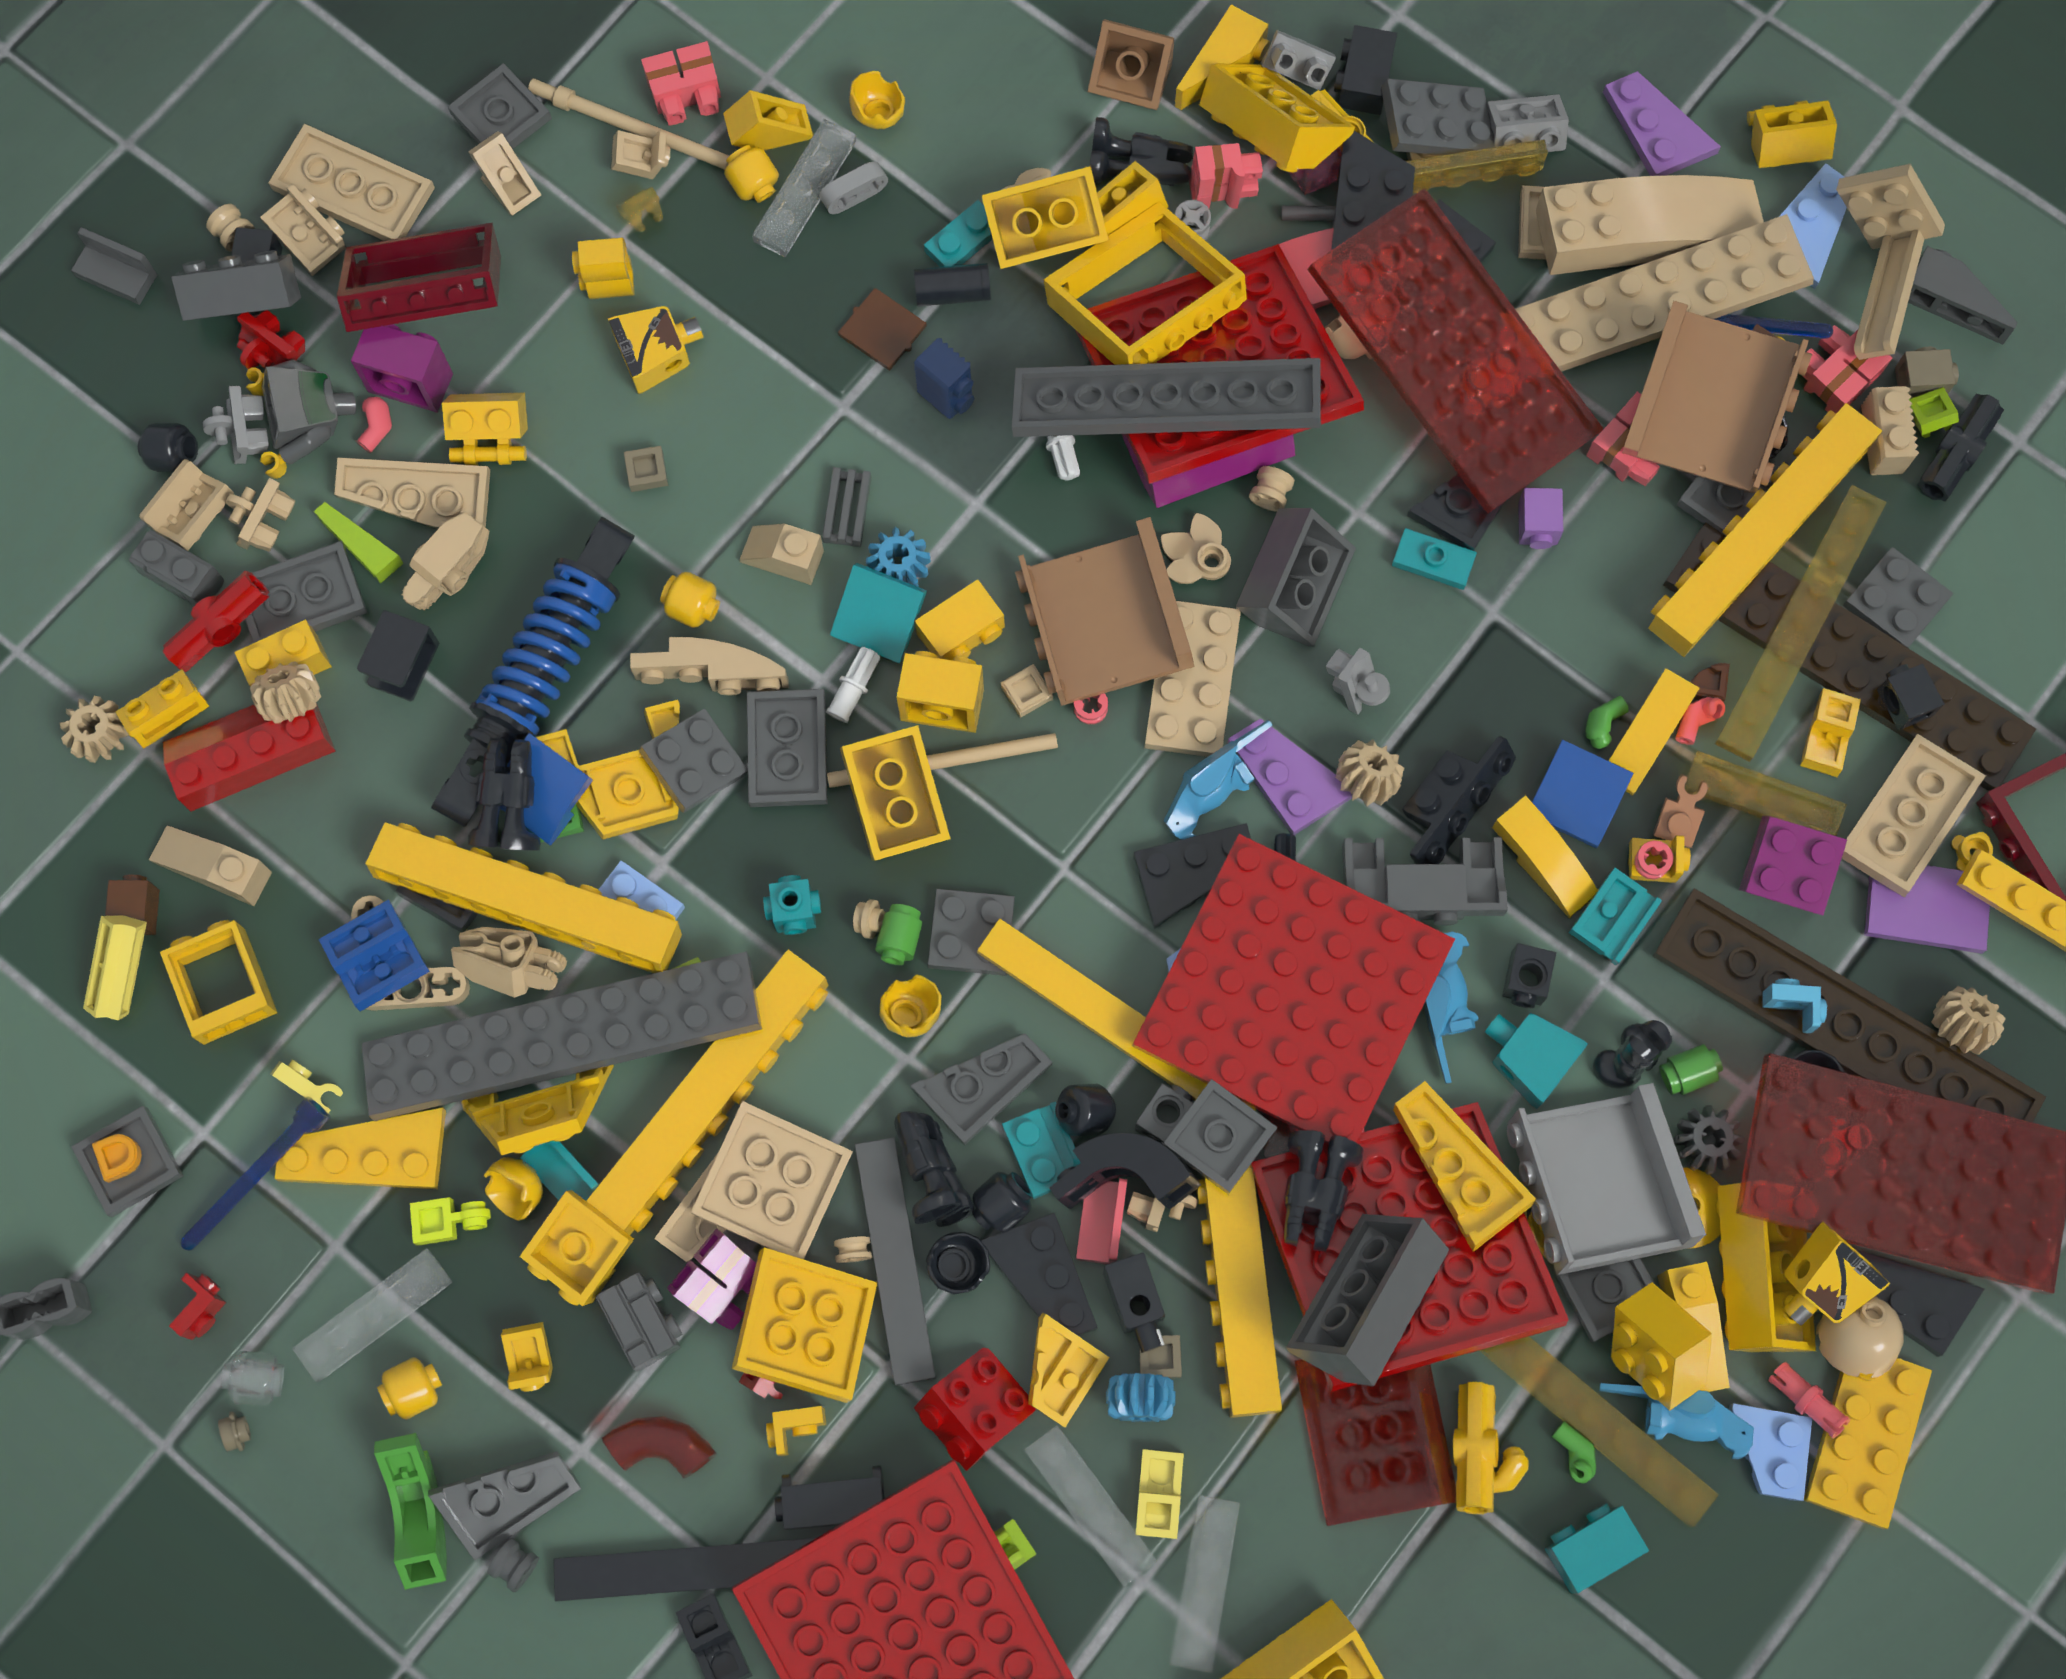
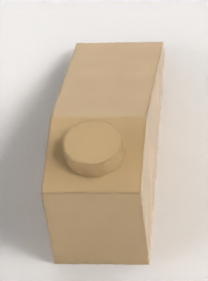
M166 826L149 858V861L251 906H255L272 874V871L256 858L226 845L170 826Z

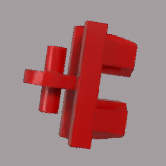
M265 310L254 317L248 312L237 316V321L242 326L238 336L237 348L242 351L240 362L247 369L256 368L259 365L266 368L289 360H297L305 352V339L296 331H290L282 338L276 334L280 331V322L270 311Z

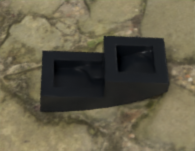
M714 1593L675 1612L691 1651L697 1657L705 1679H747L753 1676Z

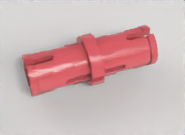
M1787 1362L1782 1363L1774 1371L1776 1376L1771 1375L1768 1382L1777 1387L1796 1404L1795 1410L1801 1415L1806 1413L1831 1438L1837 1437L1845 1429L1843 1424L1846 1426L1850 1422L1848 1416L1844 1415L1822 1395L1823 1390L1818 1385H1810Z

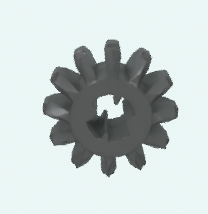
M1706 1105L1703 1108L1702 1114L1695 1108L1691 1109L1687 1113L1689 1120L1681 1119L1677 1123V1127L1684 1134L1676 1135L1673 1138L1674 1143L1685 1145V1149L1678 1153L1679 1158L1685 1159L1690 1155L1693 1159L1689 1168L1695 1171L1703 1163L1704 1171L1707 1175L1715 1173L1716 1166L1723 1172L1731 1168L1730 1160L1736 1161L1742 1155L1735 1146L1743 1144L1745 1138L1741 1135L1733 1134V1131L1740 1127V1122L1736 1120L1728 1124L1726 1119L1729 1112L1726 1109L1721 1110L1715 1117L1712 1105ZM1713 1135L1716 1142L1705 1145L1702 1138Z

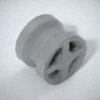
M1198 200L1182 202L1176 208L1174 215L1187 226L1195 225L1197 228L1191 229L1206 240L1211 222V212L1208 206Z

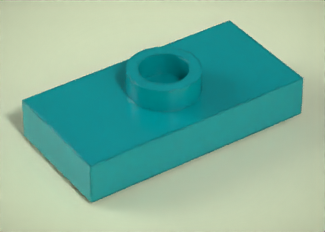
M1405 528L1392 566L1464 590L1477 552Z

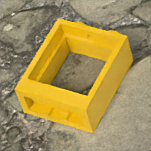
M229 920L216 922L207 928L208 932L194 938L192 936H185L176 939L170 944V948L160 952L191 1036L203 1045L278 1013L247 932L235 920L231 922ZM236 944L255 994L203 1016L184 965Z

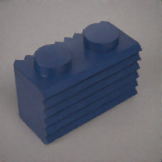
M937 338L914 362L917 380L916 389H918L917 392L943 415L948 419H952L957 413L963 414L974 402L975 397L972 395L974 381L971 379L970 362H965V357H959V352H954L953 348H948V343H943L942 338Z

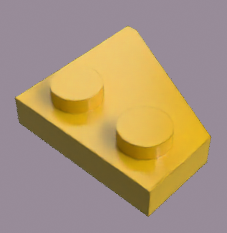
M1042 1313L1038 1321L1028 1404L1059 1425L1066 1427L1110 1357L1047 1314Z

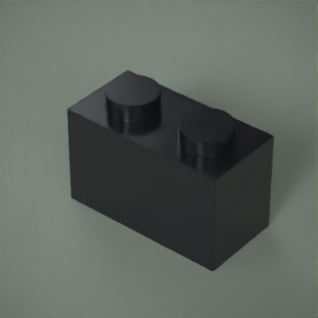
M1354 25L1352 39L1344 38L1340 60L1347 61L1345 71L1338 70L1334 92L1341 93L1339 99L1341 108L1381 115L1384 102L1381 86L1389 78L1397 38L1396 32Z

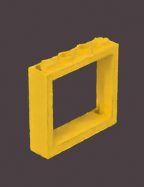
M1160 202L1108 236L1109 241L1095 244L1043 279L1047 304L1114 365L1155 364L1170 352L1178 350L1186 341L1199 332L1207 330L1215 321L1228 312L1237 309L1247 300L1245 274ZM1163 241L1216 287L1128 346L1076 299Z

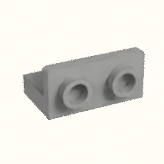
M1559 94L1487 102L1491 128L1494 134L1495 157L1563 151L1566 149L1569 118Z

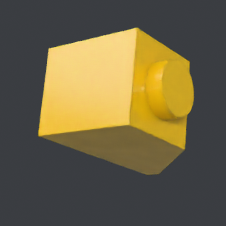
M750 90L723 113L730 142L734 146L743 147L750 145L751 148L759 147L763 150H769L807 141L813 137L805 105Z

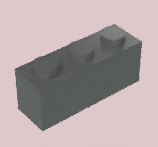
M275 250L254 254V259L243 261L240 255L227 256L218 259L219 264L206 265L205 260L190 261L182 264L183 269L171 276L183 321L292 306L301 299L291 255L277 256Z

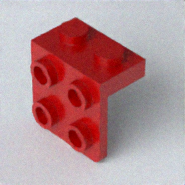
M988 1348L980 1349L931 1387L914 1406L922 1423L935 1433L945 1445L950 1457L959 1462L965 1471L974 1466L996 1443L1036 1410V1408L1028 1404L1029 1395Z

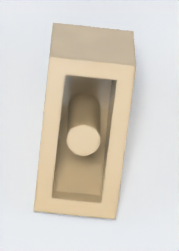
M788 524L752 526L740 557V563L812 585L824 553L821 535Z

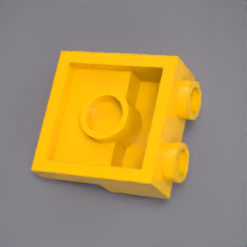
M568 1190L519 1257L529 1264L527 1268L534 1276L544 1281L550 1280L559 1287L558 1293L567 1302L576 1306L579 1304L585 1306L594 1302L596 1296L616 1271L614 1269L615 1265L634 1238L573 1190Z

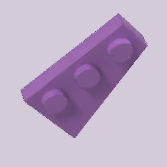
M1638 71L1605 85L1603 94L1650 176H1667L1718 154L1721 146Z
M1262 719L1255 721L1228 738L1227 743L1235 741L1264 723ZM1269 727L1236 752L1255 778L1254 782L1290 834H1297L1352 799V794L1349 791L1340 790L1341 781L1335 778L1336 775L1272 727Z

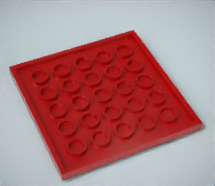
M1279 244L1230 260L1233 265L1245 274L1247 300L1237 309L1228 312L1215 321L1207 330L1199 332L1186 341L1178 350L1170 352L1156 362L1185 363L1320 358L1321 425L1364 410V400ZM1197 271L1090 307L1087 310L1124 343L1130 346L1216 286ZM1076 331L1092 366L1114 365ZM1311 428L1132 433L1125 435L1148 483L1151 484Z
M1239 834L1132 1047L1206 1084L1212 1079L1242 1102L1298 1130L1322 1132L1325 1135L1324 1143L1328 1145L1330 1138L1334 1135L1348 1138L1357 1143L1455 938Z
M1475 1102L1453 1108L1452 1110L1503 1163L1479 1103ZM1401 1123L1361 1133L1357 1143L1364 1149L1363 1161L1358 1166L1347 1167L1341 1181L1347 1186L1348 1195L1344 1212L1336 1222L1326 1252L1313 1250L1315 1227L1318 1228V1226L1302 1223L1303 1229L1298 1238L1297 1247L1284 1242L1286 1218L1284 1196L1289 1175L1298 1172V1156L1287 1152L1251 1163L1257 1192L1303 1317L1362 1214L1423 1218L1449 1248L1439 1271L1433 1278L1379 1378L1566 1326L1569 1320L1525 1213H1522L1473 1252ZM1324 1143L1323 1151L1318 1161L1316 1178L1318 1180L1324 1178L1328 1151V1144ZM1324 1371L1331 1392L1358 1385L1343 1382Z
M954 1459L732 1586V1591L780 1679H1074Z

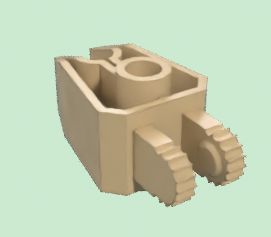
M466 512L444 522L429 540L416 550L411 559L410 567L416 572L407 582V586H404V590H402L405 602L412 606L414 605L419 610L429 609L443 592L452 596L460 591L467 583L473 569L485 554L490 531Z
M480 927L460 933V947H452L451 949L453 966L469 980L514 998L526 994L529 987L540 990L544 989V991L553 990L558 983L557 975L554 972H562L567 965L566 958L560 952L538 947L537 938L532 931Z

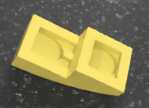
M1142 1449L1135 1535L1177 1539L1184 1453Z

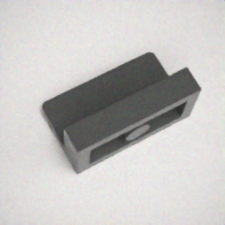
M80 227L77 235L84 243L85 248L71 270L75 277L140 305L158 275L146 256Z

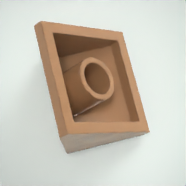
M1104 19L1088 92L1158 110L1172 67L1174 37Z

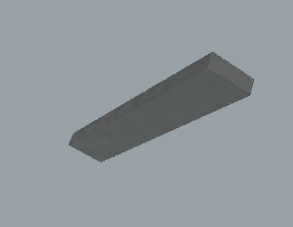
M895 1138L855 1144L895 1386L936 1379Z

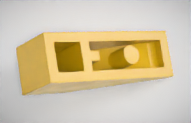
M1230 5L1177 86L1175 107L1182 110L1201 99L1211 64H1253L1256 59L1261 61L1270 45V41L1267 40L1269 24Z
M1703 1262L1669 1269L1657 1275L1660 1289L1712 1333L1706 1386L1700 1389V1391L1712 1392L1730 1388L1718 1301L1708 1263Z

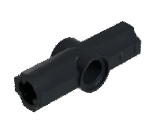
M1975 394L1961 415L1959 422L1951 426L1935 451L1937 455L1920 478L1918 486L1922 489L1924 495L1932 500H1942L1945 502L1950 497L1965 471H1969L1987 444L1985 441L1987 436L2000 419L2004 409L2000 406L1999 400L1988 394Z

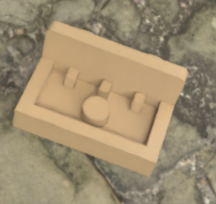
M292 183L287 187L288 194L260 218L269 230H273L280 242L313 276L346 249L341 237L345 232L331 216L325 219L316 210L320 205L307 189L304 188L302 191H299Z
M184 459L139 517L157 534L189 551L192 545L200 539L202 533L215 516L222 511L228 495L234 494V492L225 483L204 474L191 461Z

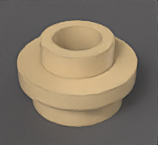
M869 899L866 903L859 902L855 908L853 916L854 931L862 934L867 939H873L876 933L880 932L885 914L884 909H880V904L877 900Z

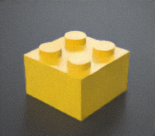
M917 651L915 654L905 653L897 692L900 721L976 733L984 692L982 665H977L974 660L965 657H955L953 661L939 659L936 654L927 651Z
M1653 1282L1615 1307L1611 1359L1621 1372L1628 1373L1636 1380L1650 1398L1658 1400L1670 1411L1706 1386L1712 1333Z

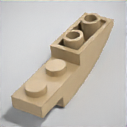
M669 637V652L630 653L632 673L636 680H641L645 684H660L664 682V679L677 678L682 682L694 683L701 681L703 677H708L712 691H718L719 694L728 696L740 694L741 690H757L759 692L780 691V688H789V680L784 667L754 651L730 643L692 637Z

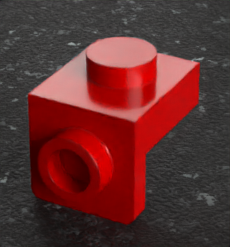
M186 1272L181 1280L196 1292L197 1295L173 1320L169 1327L180 1337L193 1340L196 1336L201 1337L210 1330L216 1321L214 1316L226 1302L217 1295L221 1288L204 1273L197 1277Z

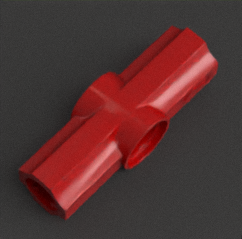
M245 570L218 596H209L196 603L191 611L193 619L163 645V653L179 670L182 669L187 672L214 647L225 646L238 637L241 632L239 624L269 598L268 589L253 573Z

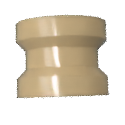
M225 204L217 208L210 215L206 223L208 231L213 236L220 237V243L230 252L233 249L236 228L255 229L248 219L241 218L239 209L233 204Z
M1270 466L1261 467L1257 474L1259 482L1257 486L1251 489L1249 494L1250 500L1261 508L1271 511L1285 508L1287 503L1285 495L1286 492L1292 490L1294 478L1281 469Z

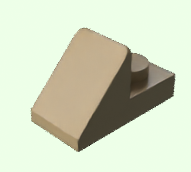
M497 131L468 151L483 174L481 180L510 215L513 216L541 196V193L501 132Z

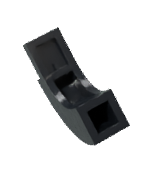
M1113 1133L1093 1138L1072 1150L1081 1163L1062 1171L1057 1177V1182L1049 1188L1059 1202L1072 1209L1107 1181L1125 1176L1136 1177L1145 1181L1157 1200L1170 1210L1199 1188L1201 1184L1187 1165L1161 1143L1138 1134Z

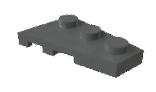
M1024 1033L984 1051L981 1055L964 1063L953 1065L935 1076L913 1083L910 1087L951 1132L966 1145L1051 1067L1052 1061Z
M556 1451L428 1490V1496L472 1558L477 1560L579 1491L581 1487L576 1477Z

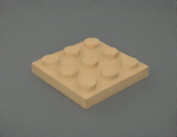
M742 1101L690 1213L768 1249L804 1259L853 1151Z

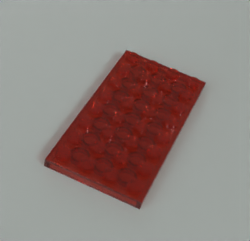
M1426 188L1313 262L1307 269L1487 514L1603 431L1601 424Z
M1769 1053L1763 1057L1736 1214L1812 1234L1822 1222H1825L1850 1244L2045 1295L2054 1294L2066 1218V1131Z

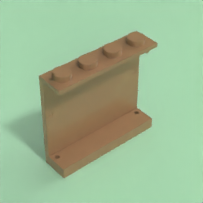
M1673 300L1622 453L1755 494L1760 484L1767 486L1775 465L1768 462L1772 448L1780 449L1787 427L1781 425L1785 411L1793 412L1800 390L1793 389L1798 374L1805 376L1812 354L1805 352L1809 340L1803 339L1800 345L1688 312L1687 304Z
M1151 517L1136 521L1138 535L1037 565H1027L1024 554L1018 556L1022 570L1015 572L1021 594L1028 592L1031 603L1024 605L1031 627L1038 625L1041 637L1034 638L1040 661L1047 659L1050 671L1044 672L1049 694L1057 692L1061 706L1195 667Z

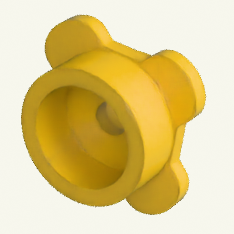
M1984 832L1971 834L1967 837L1957 835L1951 841V847L1956 850L1958 858L1956 862L1958 870H1965L1972 857L1970 849L1975 851L1983 850L1991 856L1993 854L1990 838Z

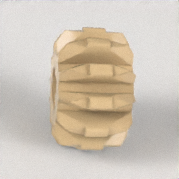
M291 662L284 666L280 663L274 669H267L264 675H259L255 678V683L250 687L251 698L258 713L262 715L264 721H273L275 724L287 719L292 722L297 716H305V712L314 709L317 706L316 702L321 698L320 687L313 672L310 671L307 664H298L297 662Z
M94 695L90 704L84 699L78 698L79 709L76 711L66 709V714L70 717V720L59 723L60 728L66 733L61 739L64 745L71 747V753L75 757L82 758L85 756L89 762L96 763L100 754L106 760H111V750L114 747L117 750H124V745L119 739L130 735L126 732L116 714L119 706L115 702L110 700L104 702L101 697Z
M1373 739L1366 744L1358 740L1351 747H1348L1347 751H1344L1339 759L1335 778L1341 781L1340 790L1349 791L1352 794V801L1360 798L1366 806L1373 802L1381 806L1392 795H1395L1401 786L1404 767L1398 764L1399 755L1389 754L1387 752V745L1382 748L1378 747Z
M1957 986L1953 991H1949L1945 996L1943 995L1937 1002L1936 1008L1933 1011L1935 1016L1931 1022L1935 1027L1939 1028L1938 1035L1945 1037L1949 1041L1950 1046H1958L1964 1054L1971 1051L1979 1055L1999 1040L2004 1030L2002 1024L2005 1021V1017L1997 1012L1999 1008L1997 1004L1987 1000V995H1979L1972 987L1966 990L1963 987Z

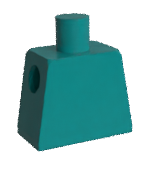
M1529 1013L1518 1028L1498 1014L1484 1032L1503 1046L1492 1061L1493 1065L1535 1109H1538L1588 1045L1587 1042L1532 1013Z

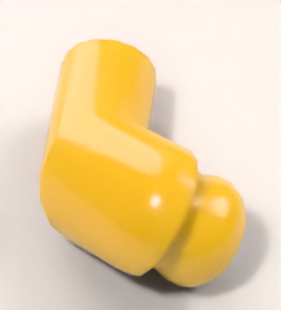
M1511 1446L1503 1452V1463L1498 1471L1494 1472V1493L1514 1490L1528 1471L1529 1460L1520 1447Z

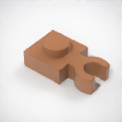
M1681 774L1676 782V790L1679 794L1676 801L1665 798L1653 835L1671 841L1676 835L1684 836V846L1692 848L1705 812L1704 809L1695 807V803L1706 795L1708 785L1706 781L1701 780L1697 791L1687 792L1685 790V783L1688 777L1685 774Z

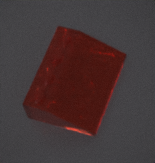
M1303 1359L1294 1361L1327 1526L1456 1503V1484L1431 1364L1379 1378L1374 1386L1358 1384L1331 1392L1323 1370Z

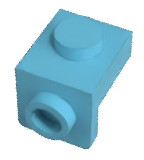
M1797 979L1775 980V984L1772 983L1763 991L1764 1008L1802 1010L1803 1033H1813L1826 1020L1827 1003L1825 999H1821V987L1800 985V981Z

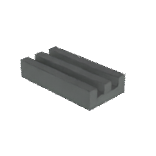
M833 467L823 531L824 543L861 547L872 478L870 471L856 473V470L848 469V472L841 471V468ZM841 481H846L838 534H833ZM861 483L853 536H847L854 484Z

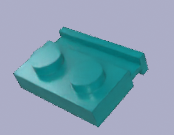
M1614 868L1568 933L1598 954L1606 956L1616 966L1625 956L1662 900L1658 897H1653L1647 892V889L1617 868Z
M1056 1101L1046 1107L1038 1108L1002 1123L1025 1182L1033 1193V1199L1052 1192L1049 1187L1057 1182L1059 1174L1065 1169L1081 1163L1072 1151L1075 1149L1070 1135L1065 1133L1059 1125L1055 1114Z

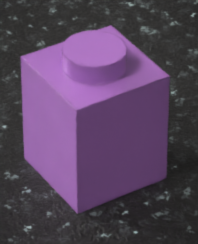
M1524 488L1518 502L1519 544L1530 545L1534 549H1547L1558 544L1563 533L1562 489Z

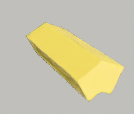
M124 915L101 916L83 1009L95 1018L108 1017L120 1020L129 1014L147 922Z

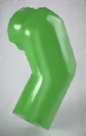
M1617 696L1589 713L1585 733L1594 748L1601 749L1611 743L1612 737L1609 732L1612 721L1629 712L1628 705L1623 697Z
M1563 1421L1553 1433L1552 1438L1568 1450L1571 1478L1577 1483H1587L1596 1473L1594 1445Z

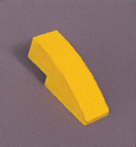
M1665 669L1609 759V762L1634 773L1626 789V792L1634 795L1700 689L1668 669Z
M1526 795L1496 820L1492 829L1502 837V840L1518 856L1516 860L1518 864L1568 918H1571L1593 898L1598 889L1559 833Z

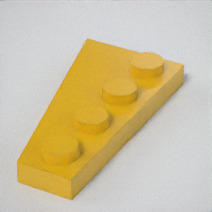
M1426 1081L1395 1103L1393 1109L1395 1115L1473 1252L1533 1206L1536 1198Z
M437 1108L279 1139L274 1179L282 1182L438 1189L446 1110L444 1108Z

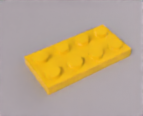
M1897 1358L1891 1369L1879 1377L1871 1378L1873 1374L1860 1373L1858 1377H1854L1840 1371L1831 1403L1844 1415L1848 1416L1850 1422L1846 1426L1843 1424L1845 1429L1835 1438H1831L1823 1430L1804 1501L1872 1526L1888 1529L1932 1370Z

